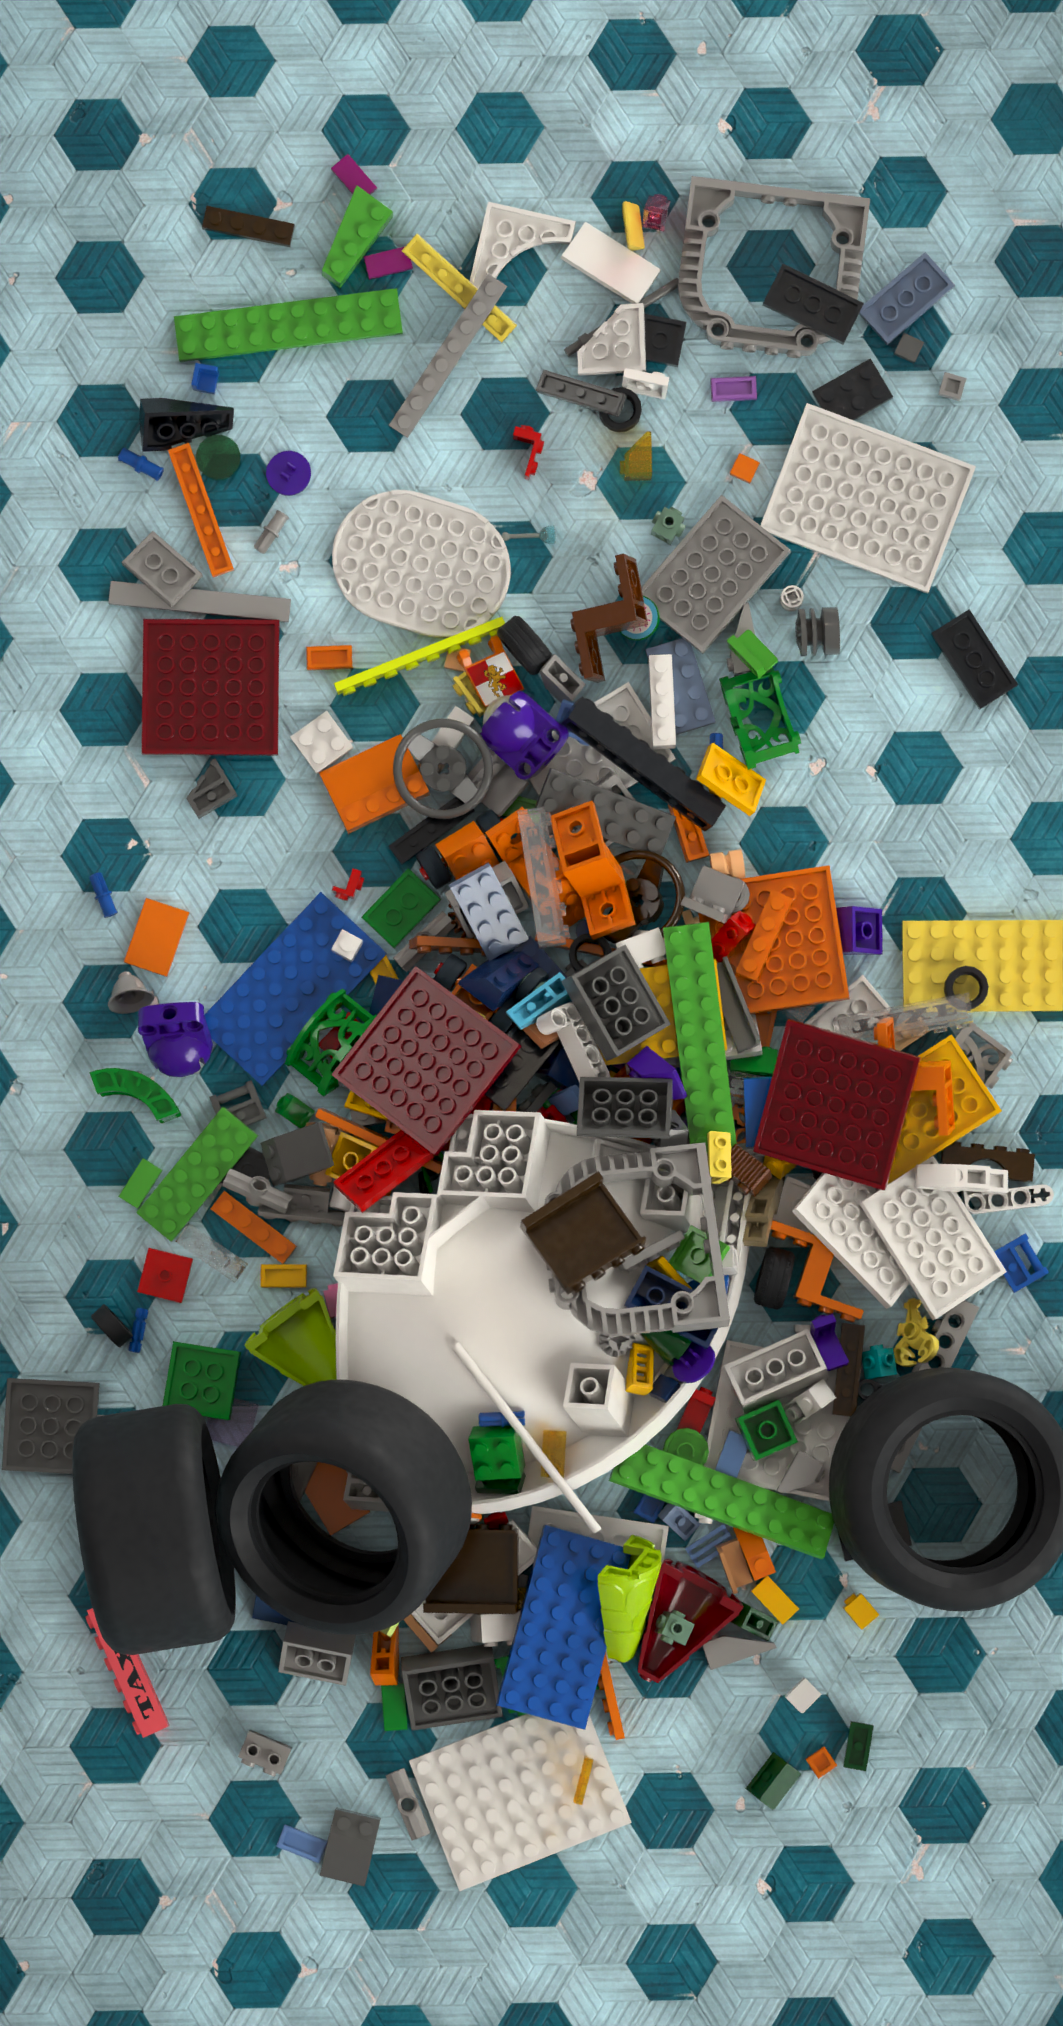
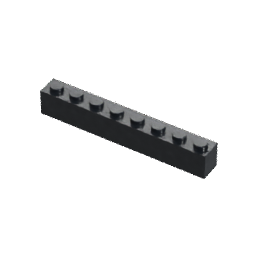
M584 697L578 699L562 720V725L704 832L713 827L725 809L726 805L722 803L720 797L709 793L700 782L689 778L683 769L675 767L668 762V759L663 754L652 750L646 741L632 735L630 729L619 725L610 714L599 710L590 699Z

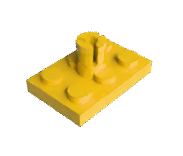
M714 743L707 747L696 780L708 787L709 793L717 795L720 799L724 798L748 816L755 813L766 782L765 778L752 769L748 770L745 764Z

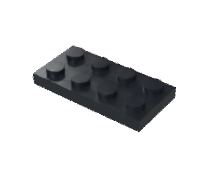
M782 264L763 302V306L844 345L864 305L863 302L785 264Z
M970 609L930 634L979 710L1018 686V683Z
M515 1025L507 1035L520 1044L521 1048L484 1096L503 1111H506L561 1043L560 1038L541 1049L522 1029L520 1030Z

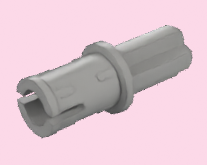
M277 510L269 524L263 527L264 531L255 543L254 548L260 553H266L274 539L279 537L278 533L289 517Z

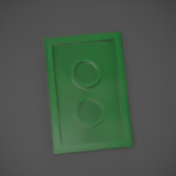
M408 868L361 918L395 949L441 899Z

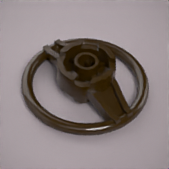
M632 850L614 856L619 864L633 859H645L646 861L636 879L630 878L626 881L635 925L603 937L615 944L630 938L643 925L657 921L664 908L660 887L665 869L673 880L676 890V902L672 915L660 929L662 938H664L663 928L676 926L684 908L681 902L685 896V890L678 870L665 857L650 851ZM642 898V900L644 901L643 905L641 906L639 904L638 907H636L637 900Z

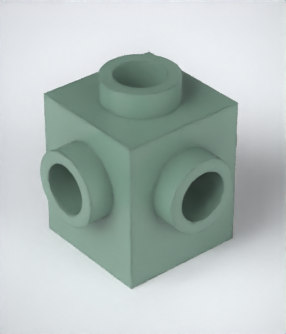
M664 507L662 512L657 511L652 520V523L655 525L651 530V535L671 545L675 536L680 537L686 527L683 524L684 517L681 516L682 512L673 507H670V509Z
M673 1609L672 1613L663 1611L658 1616L654 1632L660 1634V1640L672 1645L674 1641L678 1644L686 1645L695 1624L685 1620L683 1613Z

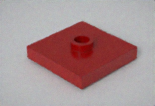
M148 1248L137 1292L182 1303L193 1259Z

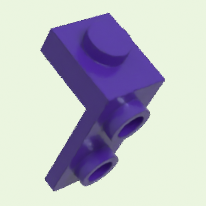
M833 1314L816 1317L811 1321L810 1334L826 1365L827 1371L846 1366L849 1362L835 1333L836 1319Z

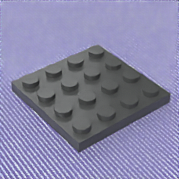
M7 1378L2 1470L73 1474L72 1455L74 1438L81 1425L98 1415L100 1383Z

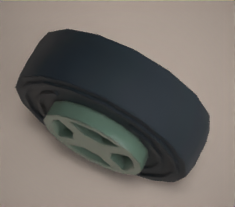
M537 968L529 973L520 983L514 997L515 1000L520 1002L546 983L549 979L547 972Z

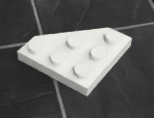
M643 303L621 304L614 311L615 313L597 329L593 337L577 351L579 376L624 373L625 368L630 369L631 367L640 368L643 372H646Z

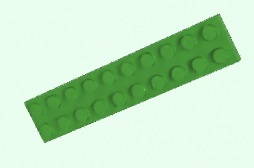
M397 288L174 316L180 362L403 334Z
M709 922L664 927L663 935L681 1078L688 1095L684 1102L689 1129L690 1144L705 1143L708 1154L707 1133L710 1131L728 1132L731 1136V1148L737 1144Z
M645 1444L633 1455L614 1467L609 1477L610 1482L821 1560L825 1557L834 1525L832 1513Z

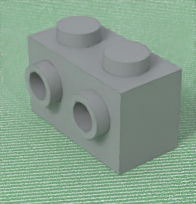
M249 1730L238 1757L242 1758L241 1763L253 1768L256 1764L263 1767L264 1773L276 1776V1773L282 1774L292 1747Z

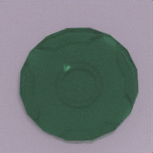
M213 435L200 443L196 451V462L199 470L208 478L224 480L234 475L239 468L241 453L238 445L231 438L224 435Z

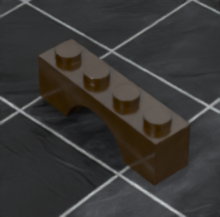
M955 1141L941 1151L940 1164L971 1165L978 1160H990L997 1163L1003 1170H1008V1180L1029 1183L1033 1181L1035 1154H1030L1029 1149L1016 1148V1152L1007 1151V1147L993 1146L992 1150L984 1149L983 1144L971 1143L970 1147L961 1146L962 1142Z

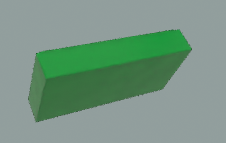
M404 1683L381 1685L384 1730L408 1729Z

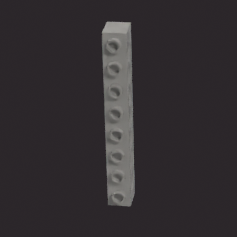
M964 1300L944 1313L941 1320L937 1318L932 1328V1331L935 1332L934 1336L939 1340L942 1335H946L950 1340L947 1348L944 1349L939 1346L936 1357L940 1360L938 1368H951L980 1307ZM953 1314L957 1315L960 1319V1323L956 1328L951 1327L948 1323L949 1317ZM917 1360V1364L914 1365L912 1372L930 1369L931 1367L928 1362L919 1363ZM922 1428L916 1431L900 1448L893 1461L891 1470L897 1473L901 1472Z

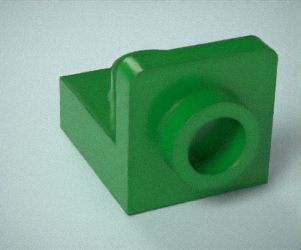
M289 1093L278 1100L277 1108L275 1109L276 1113L298 1128L305 1127L315 1112Z

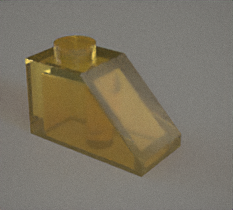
M647 431L625 453L624 461H620V474H624V481L652 480L651 431Z

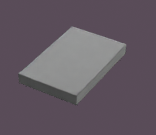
M154 531L122 561V565L171 608L203 577L200 571Z

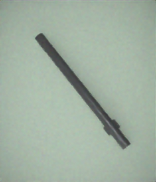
M673 279L642 299L639 303H643L645 309L678 288L679 279ZM598 328L588 334L584 333L579 336L576 342L564 349L566 355L569 357L577 352L593 337Z

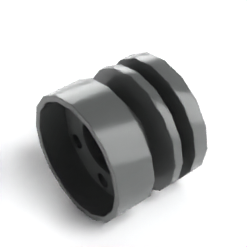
M822 607L820 618H816L814 609L810 608L809 619H806L805 609H798L795 633L800 656H807V646L811 647L812 656H816L817 645H822L824 655L840 654V625L837 607Z

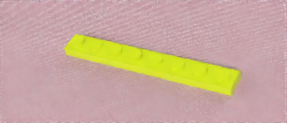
M503 617L496 618L335 682L334 686L337 694L343 693V696L352 694L356 691L355 688L359 686L370 687L376 684V680L385 677V679H389L398 675L397 671L406 668V671L415 669L419 666L418 663L427 660L429 663L439 659V655L448 651V654H452L461 650L460 646L468 643L470 646L478 644L482 641L481 638L485 636H496L498 629L505 624Z

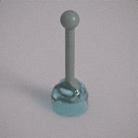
M546 526L540 533L509 534L504 532L501 535L504 541L514 538H540L546 544L556 543L555 526Z

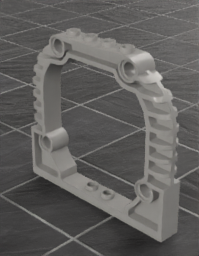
M692 176L678 280L679 298L687 315L697 326L706 330V338L710 343L720 345L722 349L732 350L733 347L742 348L744 352L750 353L761 350L765 351L767 355L785 353L790 358L812 355L816 351L818 344L826 343L831 339L802 324L797 325L792 331L738 325L734 323L732 317L727 313L709 308L702 295L701 283L707 237H711L718 232L719 216L733 205L734 196L761 199V202L773 204L774 201L792 207L797 206V204L823 207L822 216L833 230L830 240L831 248L836 253H839L836 290L858 299L870 198ZM705 219H711L714 225L712 227H705L702 222ZM838 236H845L848 242L846 244H839L836 238ZM714 327H720L724 333L716 336L711 330ZM809 338L813 345L805 347L801 344V340Z
M705 1143L650 1148L647 1152L597 1156L579 1162L564 1174L557 1185L556 1191L547 1195L544 1205L598 1171L604 1178L603 1183L652 1178L653 1182L659 1187H667L673 1183L687 1191L691 1196L701 1195L704 1217L700 1218L702 1232L706 1231L707 1239L703 1240L705 1254L709 1253L712 1276L705 1277L701 1284L691 1293L686 1291L676 1292L671 1299V1303L614 1309L604 1308L588 1300L586 1288L578 1293L571 1292L573 1294L571 1299L563 1298L561 1294L565 1290L552 1273V1279H549L550 1293L554 1292L556 1304L564 1310L570 1309L572 1315L588 1329L611 1336L669 1330L675 1333L729 1326L730 1316ZM665 1169L670 1174L668 1176H661L658 1171ZM684 1302L688 1305V1308L682 1310L677 1308L676 1304Z

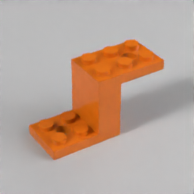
M593 801L551 815L550 820L562 870L581 897L591 938L594 940L635 925L622 867L604 843ZM575 826H582L579 832L572 833ZM613 907V911L609 915H603L606 908Z
M522 806L485 833L502 862L505 861L519 886L535 905L538 912H541L543 916L550 915V910L545 907L552 908L555 930L550 932L554 936H558L585 917L582 900L564 875L560 860L545 843L541 835L542 848L539 845H532L531 850H529L526 828L531 827L528 831L529 837H533V830L534 836H538L537 829L533 828L535 825ZM518 833L515 838L511 839L513 834ZM541 852H543L544 861H541L540 864L543 865L544 863L547 878L537 870L535 874L536 879H534L533 869L535 870V867L532 868L530 854L538 861L541 857ZM534 880L549 890V896L540 904V908L538 907L537 899L539 901L542 900L541 893H538V896L536 895ZM567 905L564 910L560 911L563 906ZM546 923L547 927L551 929L552 923Z
M893 1017L883 1018L877 1023V1027H874V1040H878V1045L895 1050ZM951 1060L920 1062L912 1091L936 1090V1093H933V1105L937 1107L938 1116L934 1117L935 1130H939V1136L949 1135L955 1129Z
M773 1220L770 1230L772 1232L771 1237L783 1241L786 1237L793 1239L794 1245L803 1248L810 1245L793 1298L798 1299L797 1304L805 1307H811L812 1304L819 1307L818 1311L828 1315L833 1314V1312L841 1314L840 1319L853 1323L855 1319L860 1320L864 1310L821 1296L834 1254L814 1234Z

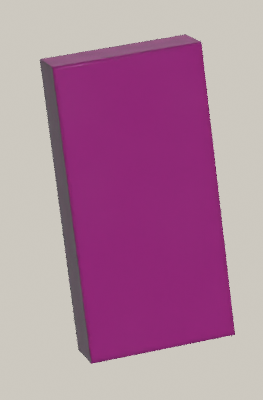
M349 154L331 168L333 173L352 194L356 186H359L370 195L377 190L375 184Z
M404 247L364 256L369 280L412 270L411 259L402 252Z

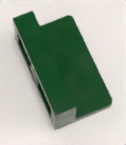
M773 1752L745 1789L774 1810L800 1777L801 1773Z

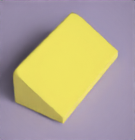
M625 201L622 203V213L627 248L631 251L644 249L639 206Z

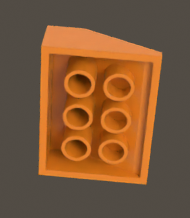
M401 734L319 772L348 834L408 806L399 794L393 777V761L398 745L403 739ZM407 748L402 762V776L410 794L419 801L429 796L430 792Z

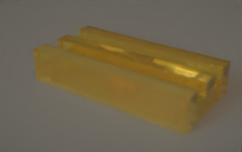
M584 1756L573 1799V1803L579 1805L583 1804L594 1759Z

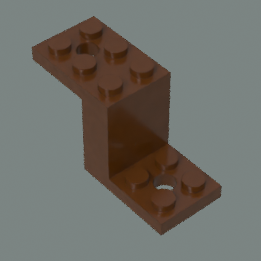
M626 554L615 555L616 562H614L615 573L617 576L619 575L620 579L618 592L623 600L572 612L573 618L570 620L572 630L576 632L577 637L575 649L577 654H580V674L584 676V679L596 683L605 681L597 637L648 625L637 562L635 558Z

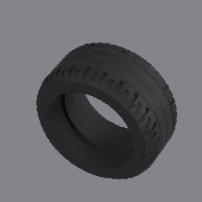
M513 616L497 631V636L531 675L538 674L552 656L544 642L520 616Z
M775 1247L766 1249L754 1293V1302L757 1305L776 1310L782 1308L794 1266L795 1256L793 1252Z

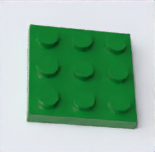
M173 1341L162 1406L187 1404L194 1407L202 1416L230 1420L241 1352Z

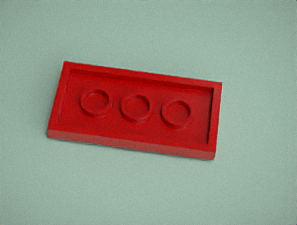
M401 1129L333 1183L363 1213L433 1159L434 1155Z

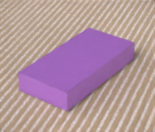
M756 376L711 378L712 402L757 400Z

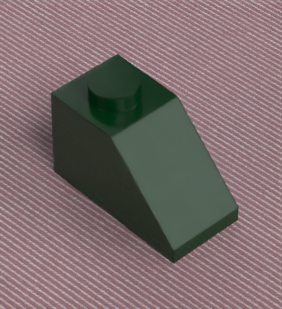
M742 1602L743 1609L731 1622L769 1641L779 1621Z

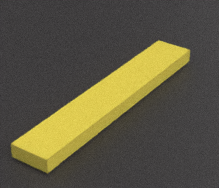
M417 233L403 248L402 252L466 309L478 289ZM496 305L482 324L501 343L517 326Z

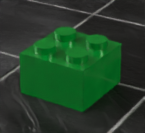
M780 1400L773 1401L735 1418L753 1461H757L798 1442Z
M473 1426L468 1441L475 1481L521 1478L525 1468V1459L521 1438L513 1427Z

